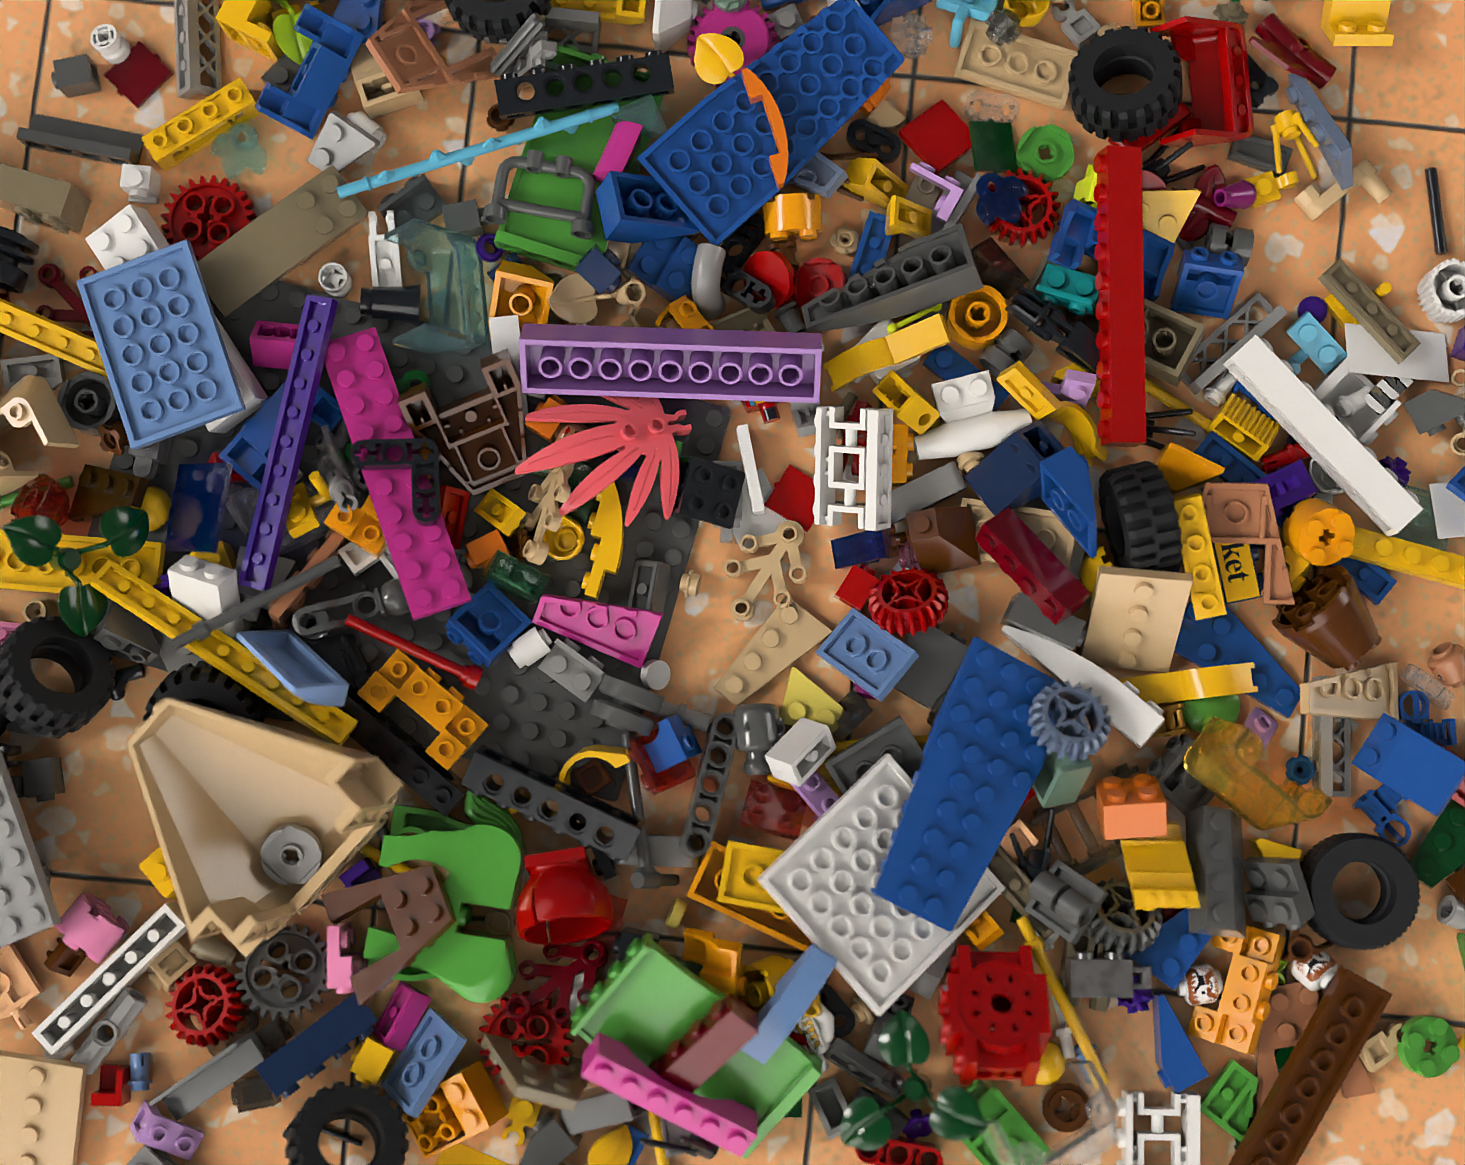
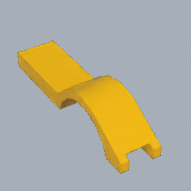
M938 313L888 336L854 346L824 363L823 368L826 371L828 370L833 385L830 387L832 392H836L848 387L852 381L882 368L902 364L951 343L952 340L943 315Z
M1020 360L1000 372L996 380L1037 421L1043 417L1053 418L1061 422L1069 430L1075 442L1076 452L1078 455L1082 454L1087 459L1089 466L1093 464L1091 458L1095 456L1101 461L1106 460L1109 454L1105 446H1101V438L1098 436L1095 422L1084 409L1072 402H1060Z
M1254 662L1118 679L1122 684L1128 681L1140 691L1137 696L1145 703L1151 700L1155 704L1258 692V686H1253L1251 669L1255 668Z
M599 744L584 747L565 763L559 776L555 779L570 785V774L574 763L585 757H598L608 761L617 768L631 761L630 758L636 755L632 748ZM529 790L521 793L522 796L531 798ZM513 808L508 809L510 814L517 812Z

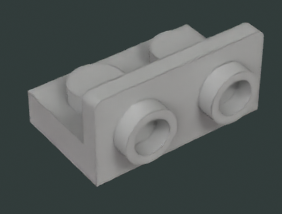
M557 638L551 652L547 654L538 668L587 703L599 687L603 675H607L602 671L605 665L592 655L588 659L578 653L581 647L570 639L566 638L562 642Z

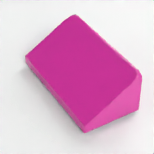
M401 980L376 1024V1030L372 1034L385 1046L403 1051L431 998L406 981Z

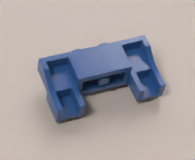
M306 3L293 29L313 40L288 92L267 82L254 108L313 140L328 108H332L337 100V90L341 82L344 83L349 77L351 71L349 66L365 35Z
M1072 199L1064 207L1059 231L1052 239L1048 261L1064 268L1075 270L1081 265L1083 254L1095 259V247L1098 243V231L1094 228V220L1097 214L1096 208ZM1143 230L1144 298L1154 302L1159 298L1163 278L1174 253L1175 243Z
M286 381L273 396H269L264 400L261 409L253 418L245 421L241 431L218 455L223 463L242 476L259 492ZM318 386L310 422L312 421L329 434L342 420L343 416L338 401Z

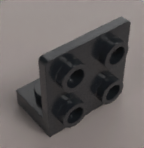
M695 456L680 458L678 492L671 516L676 518L689 517L722 528L731 529L745 473Z

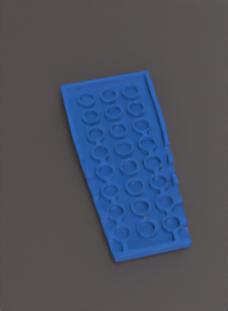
M837 0L829 7L826 6L817 16L805 25L802 24L793 34L782 42H778L769 52L746 66L769 90L784 122L788 141V167L784 187L904 62V56L855 0ZM741 73L730 78L701 100L637 157L642 166L711 244L717 246L783 189L777 188L769 163V156L777 154L778 149L763 103L759 101L750 104Z
M973 637L933 723L922 753L924 759L919 771H915L911 782V784H914L908 801L904 800L901 808L903 815L897 830L892 832L890 838L892 844L886 859H882L879 867L882 871L876 887L871 888L872 894L947 931L953 930L1047 758L1048 747L1046 745L1037 746L1039 737L1031 736L1033 727L1028 725L1030 717L1028 711L1033 704L1032 701L1044 687H1051L1057 680L984 640ZM1048 711L1050 721L1054 726L1055 723L1053 719L1050 717L1052 714Z

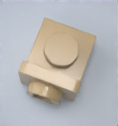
M176 940L148 964L149 975L147 978L156 989L160 990L163 988L168 993V991L173 989L175 981L184 976L183 972L190 971L197 965V961Z

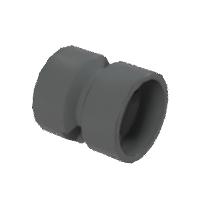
M1211 223L1206 235L1204 248L1209 253L1221 255L1224 251L1234 252L1239 258H1243V266L1246 267L1253 248L1254 231L1239 227L1230 231L1228 225Z
M1005 326L1001 334L994 340L995 345H988L980 354L978 360L986 370H989L991 375L997 378L1001 371L1019 360L1024 363L1033 352V347L1020 333Z

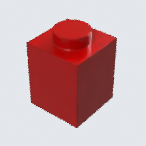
M861 564L860 567L853 565L834 597L860 612L870 596L869 590L873 589L879 579L874 577L876 572L864 564Z

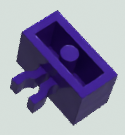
M1301 459L1252 482L1268 483L1276 518L1284 514L1282 508L1290 504L1294 507L1299 502L1310 499L1309 495L1317 492Z

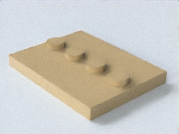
M1099 566L1085 628L1087 634L1081 646L1080 656L1099 667L1168 673L1193 582L1192 575L1188 573Z
M0 1050V1165H77L88 1064Z

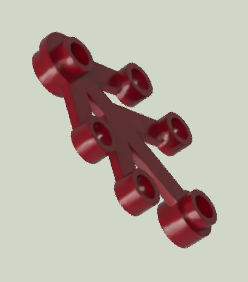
M52 263L44 264L38 271L39 281L46 287L55 289L73 310L53 309L48 305H41L37 308L36 314L42 316L44 311L50 310V316L48 317L50 320L56 322H85L92 329L83 301L64 282L65 275L63 270ZM85 266L80 270V279L85 278L88 272L93 271L96 274L98 271L92 266ZM49 270H53L52 277L46 279L45 274ZM78 331L95 338L93 331Z
M589 940L582 947L559 944L550 945V942L544 946L543 954L549 962H557L561 958L575 959L568 966L538 964L532 960L522 961L519 964L518 971L524 980H533L536 976L551 979L527 997L522 995L512 996L506 1003V1012L510 1019L514 1022L527 1020L532 1013V1008L560 988L557 1006L552 1011V1017L556 1024L560 1026L567 1025L571 1021L572 1015L569 1006L575 976L584 971L583 985L577 992V999L580 1004L585 1005L589 1000H582L583 994L592 991L595 985L597 969L603 967L608 961V949L601 941ZM555 948L558 950L555 955H548L550 949ZM591 953H599L597 959H589ZM528 966L533 967V970H532L531 973H529V974L523 973V970H524L526 967H528ZM519 1007H524V1008H525V1011H524L523 1014H521V1015H516V1014H515V1011H516L517 1008H519ZM561 1011L567 1012V1015H566L565 1018H563V1019H558V1018H557V1015H558L559 1012H561Z

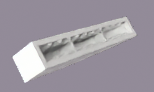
M1004 625L1001 628L1002 634L1062 684L1069 680L1072 687H1075L1080 682L1081 689L1085 691L1092 687L1091 695L1093 697L1101 696L1099 704L1108 706L1106 715L1111 716L1110 724L1138 748L1141 749L1164 723L1165 718L1161 716L1164 711L1151 700L1145 703L1137 695L1140 691L1130 682L1125 681L1122 684L1118 679L1093 662L1040 636L1008 625Z

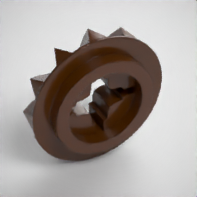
M1057 1083L1054 1087L1047 1090L1042 1100V1111L1047 1123L1055 1130L1074 1132L1083 1127L1088 1121L1091 1105L1087 1094L1079 1086L1072 1083ZM1062 1095L1069 1103H1077L1070 1108L1069 1115L1071 1119L1063 1111L1056 1110L1062 1105Z

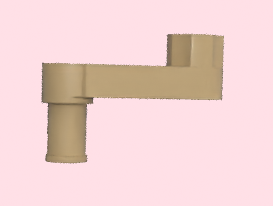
M1366 158L1353 168V186L1342 190L1338 182H1336L1323 193L1314 182L1303 190L1294 201L1313 222L1357 185L1359 187L1362 185L1377 202V205L1388 198L1393 191L1376 174L1378 172L1377 169Z

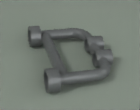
M529 150L526 157L512 156L505 159L499 165L492 202L485 205L483 219L493 224H505L508 211L568 221L572 222L570 232L572 236L579 239H592L594 237L595 224L590 219L595 195V181L586 169L573 166V159L569 156L558 155L556 156V161L551 162L544 160V153L537 150ZM514 168H522L534 174L545 172L554 174V176L562 179L570 177L580 179L584 184L580 211L504 198L509 171Z

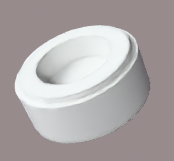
M656 659L647 661L641 670L643 685L654 690L663 689L670 680L671 672L668 664Z

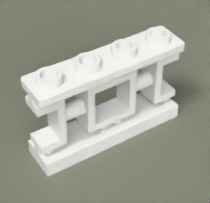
M829 405L817 407L814 418V425L816 427V444L814 446L815 474L813 477L815 486V502L813 505L815 525L842 524V512L858 514L859 529L878 531L891 528L893 409H860V422L844 421V406ZM837 428L846 429L845 445H836ZM858 430H867V447L857 446ZM843 453L859 454V482L843 480ZM836 488L845 489L844 504L835 503ZM856 490H866V506L856 505Z
M1121 1090V1097H1117L1116 1100L1117 1115L1121 1116V1128H1117L1116 1143L1117 1147H1121V1159H1117L1116 1165H1144V1140L1171 1141V1165H1200L1199 1094L1194 1091H1181L1179 1093L1171 1091V1107L1144 1106V1093L1141 1090ZM1133 1102L1134 1112L1137 1115H1151V1131L1134 1130V1143ZM1164 1116H1181V1135L1177 1131H1164Z

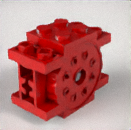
M958 945L956 955L950 957V969H948L945 985H940V997L937 998L938 1016H941L939 1044L945 1045V1056H953L954 1075H959V1086H972L973 1080H1021V1086H1034L1041 1066V1056H1044L1051 1036L1046 974H1034L1031 945H1019L1017 952H970V945Z

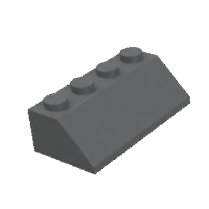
M1201 806L1186 812V852L1200 908H1188L1189 933L1246 938L1242 818L1231 809Z

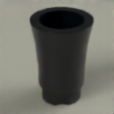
M420 284L401 287L373 286V289L362 287L360 294V316H372V319L395 320L419 325Z

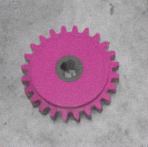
M747 1L739 11L731 13L723 12L712 2L713 10L709 11L704 7L702 9L704 17L696 15L695 24L697 26L690 25L689 27L690 34L693 36H687V44L690 45L687 48L688 56H693L690 59L692 66H695L696 41L699 35L717 33L737 42L744 55V65L738 71L733 72L735 76L741 73V70L745 69L754 60H758L776 45L774 42L778 40L777 33L772 32L774 30V22L767 23V13L759 15L760 6L757 5L752 10L750 8V1Z

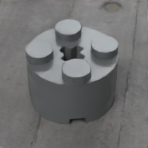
M93 372L79 373L71 380L68 379L64 382L58 392L57 401L70 426L87 435L100 436L98 432L99 426L106 424L110 428L116 420L121 418L110 382L100 374Z

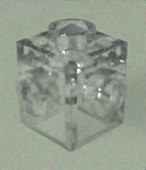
M910 13L902 17H892L890 41L897 50L907 59H915L925 55L927 46L932 44L933 39L932 27H927V16Z

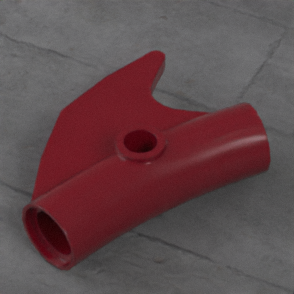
M1274 13L1267 16L1255 29V34L1259 38L1252 36L1248 40L1250 44L1286 71L1307 79L1319 90L1328 83L1337 70L1334 65L1312 49L1304 38L1297 36Z

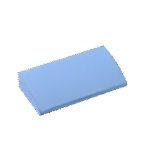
M291 629L237 632L236 638L294 695L318 705L344 706L349 684Z

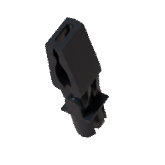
M1021 285L1017 291L1018 294L1013 296L1011 303L1006 306L1005 310L1029 327L1027 329L1028 332L1031 330L1045 341L1052 340L1059 343L1055 349L1057 353L1084 371L1096 374V378L1100 380L1096 373L1097 364L1100 361V349L1096 346L1097 334L1079 321L1074 326H1071L1065 319L1066 315L1051 304L1053 301L1046 303Z

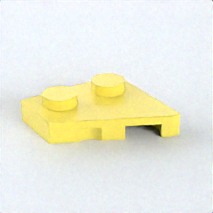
M792 667L780 718L784 720L786 725L794 726L801 717L827 725L832 736L836 737L843 707L797 668Z

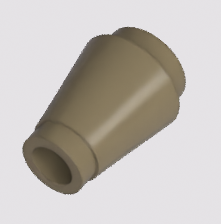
M212 935L194 941L190 952L196 955L195 958L230 967L238 950L233 949L232 946L217 935Z

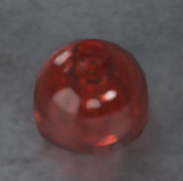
M44 473L39 474L38 477L33 479L37 482L31 487L24 485L14 499L10 513L15 516V519H11V521L27 516H45L54 520L61 527L69 517V495L65 487L56 479Z

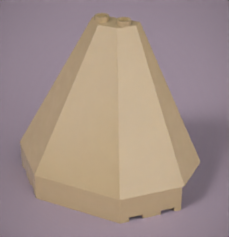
M163 698L153 707L154 713L148 720L141 722L133 730L134 735L127 742L191 942L222 932L245 957H248L264 939L268 941L283 929L293 915L296 913L300 915L308 909L382 828L389 818L386 812L393 809L398 798L396 793L402 789L404 784L380 761L378 756L180 699ZM289 823H296L311 830L318 837L324 849L320 868L304 884H279L273 881L262 867L261 849L264 841L272 831ZM295 849L285 850L287 852L285 858L288 861L291 859L298 861L300 859Z

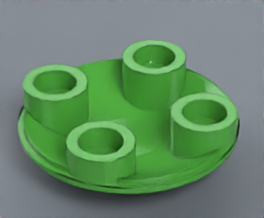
M1238 694L1180 701V703L1185 705L1182 709L1185 722L1195 731L1207 735H1215L1228 730L1237 720L1240 711Z

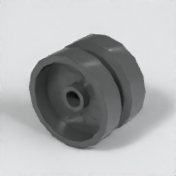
M604 674L598 689L601 693L614 698V701L610 703L602 699H594L588 714L606 720L605 724L628 733L634 731L650 737L655 723L651 718L641 715L639 712L641 709L651 713L660 712L665 698Z

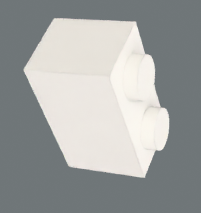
M801 717L764 756L774 778L800 787L837 747L827 725Z

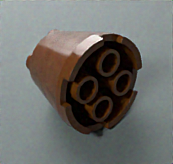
M1331 565L1325 567V573L1311 580L1307 576L1304 577L1307 579L1304 585L1296 593L1292 591L1295 604H1277L1276 608L1279 612L1277 617L1272 620V624L1282 636L1327 666L1334 669L1344 667L1345 670L1349 671L1356 668L1361 662L1360 658L1369 650L1377 647L1382 638L1378 634V629L1353 576L1345 567Z

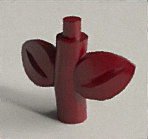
M1216 164L1204 170L1194 184V189L1201 190V193L1179 233V237L1184 241H1197L1207 234L1210 222L1228 225L1231 228L1237 216V212L1227 207H1219L1214 203L1213 196L1215 191L1226 187L1224 174Z

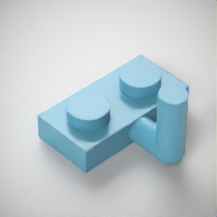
M937 0V8L956 13L952 21L949 45L953 48L960 46L963 25L967 17L991 23L1000 0Z
M1308 311L1285 330L1301 348L1287 360L1294 370V375L1300 373V365L1307 358H1310L1326 375L1347 357L1346 351Z

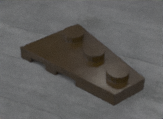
M85 464L83 472L79 477V484L67 520L80 522L87 517L99 518L109 509L117 506L141 509L150 480Z

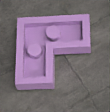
M1067 369L1061 385L1040 382L1060 402H1072L1085 410L1096 383V374Z

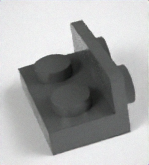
M422 174L419 177L410 178L404 184V188L396 194L391 193L384 197L377 209L385 220L387 210H394L396 234L404 242L443 213L441 206L446 204L430 184L427 177Z

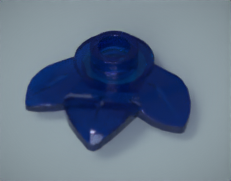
M992 172L982 175L976 184V191L979 196L976 205L977 216L986 226L991 224L996 216L1009 223H1018L1021 217V204L1018 199L1029 193L1027 186L1014 176L1002 178L1000 175ZM989 182L995 185L994 192L989 191Z

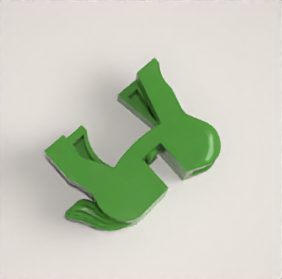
M468 788L464 814L475 824L461 821L450 814L445 817L438 810L397 804L394 806L390 835H384L379 866L391 867L407 860H426L448 870L450 873L444 887L457 922L429 948L425 947L408 968L404 967L392 979L416 981L439 978L468 1001L486 1003L499 998L511 987L517 973L512 936L466 929L465 926L470 924L473 906H468L469 904L507 910L517 906L525 871L524 856H527L526 846L522 840V834L517 822L506 809L497 805L486 795H475ZM409 832L417 833L416 835H405ZM377 925L368 927L363 958H368L367 967L400 949L393 930Z

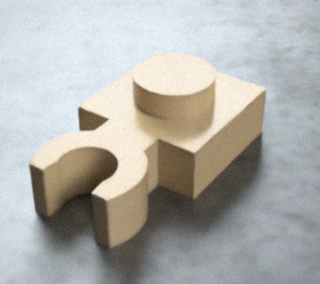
M1391 1022L1386 1026L1384 1032L1377 1028L1371 1032L1359 1053L1367 1071L1376 1072L1397 1057L1393 1048L1397 1046L1398 1041L1401 1042L1402 1035L1397 1038L1396 1032L1403 1027L1402 1023Z

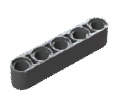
M731 713L719 714L708 727L679 845L682 854L690 859L702 856L709 850L737 740V732L735 733L734 727L735 716ZM717 723H726L730 728V734H721L717 729ZM712 750L719 751L723 756V763L713 762L710 752ZM704 779H711L715 782V792H708L704 789ZM703 807L708 811V821H701L696 817V808ZM690 836H696L701 840L702 848L700 851H695L689 847L688 839Z

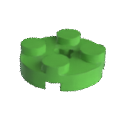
M1046 124L1045 126L1030 128L1023 134L1016 149L1017 166L1022 168L1024 175H1027L1030 169L1034 170L1033 177L1038 178L1040 174H1044L1045 177L1042 181L1044 184L1060 180L1068 173L1074 162L1075 152L1071 137L1065 130L1056 125ZM1046 148H1049L1052 159H1041L1038 150L1044 151Z
M1422 1014L1409 1019L1400 1031L1404 1032L1401 1042L1398 1041L1397 1043L1400 1061L1406 1069L1426 1078L1440 1076L1451 1067L1452 1063H1456L1460 1057L1456 1035L1452 1027L1443 1018ZM1426 1039L1431 1041L1432 1044L1429 1052L1423 1051V1048L1426 1046Z

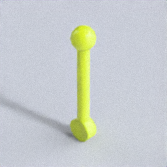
M942 303L921 310L897 324H889L887 332L892 334L901 327L930 312H939L942 308Z

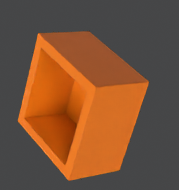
M1139 774L1134 776V778L1109 776L1103 780H1095L1097 816L1105 840L1167 836L1166 800L1156 776Z

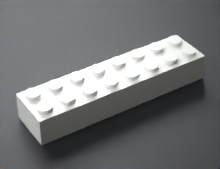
M131 204L85 238L105 270L170 246L148 211ZM216 317L246 407L243 411L205 424L209 432L225 434L258 410L268 396Z

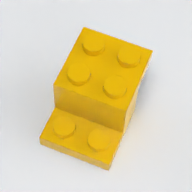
M224 0L215 19L228 38L276 62L284 52L276 43L275 37L272 34L273 30L269 28L273 20L271 13L275 11L270 3L271 0Z
M1324 0L1320 28L1333 46H1392L1394 34L1387 26L1391 0Z

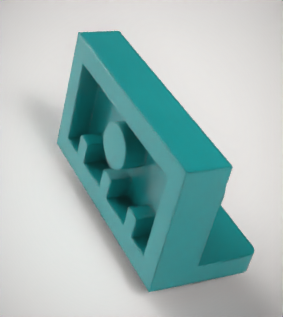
M1049 263L1046 265L1040 285H1037L1035 289L1036 295L1046 303L1053 301L1051 303L1053 306L1067 307L1068 311L1077 315H1085V313L1093 315L1099 298V290L1095 287L1096 276Z

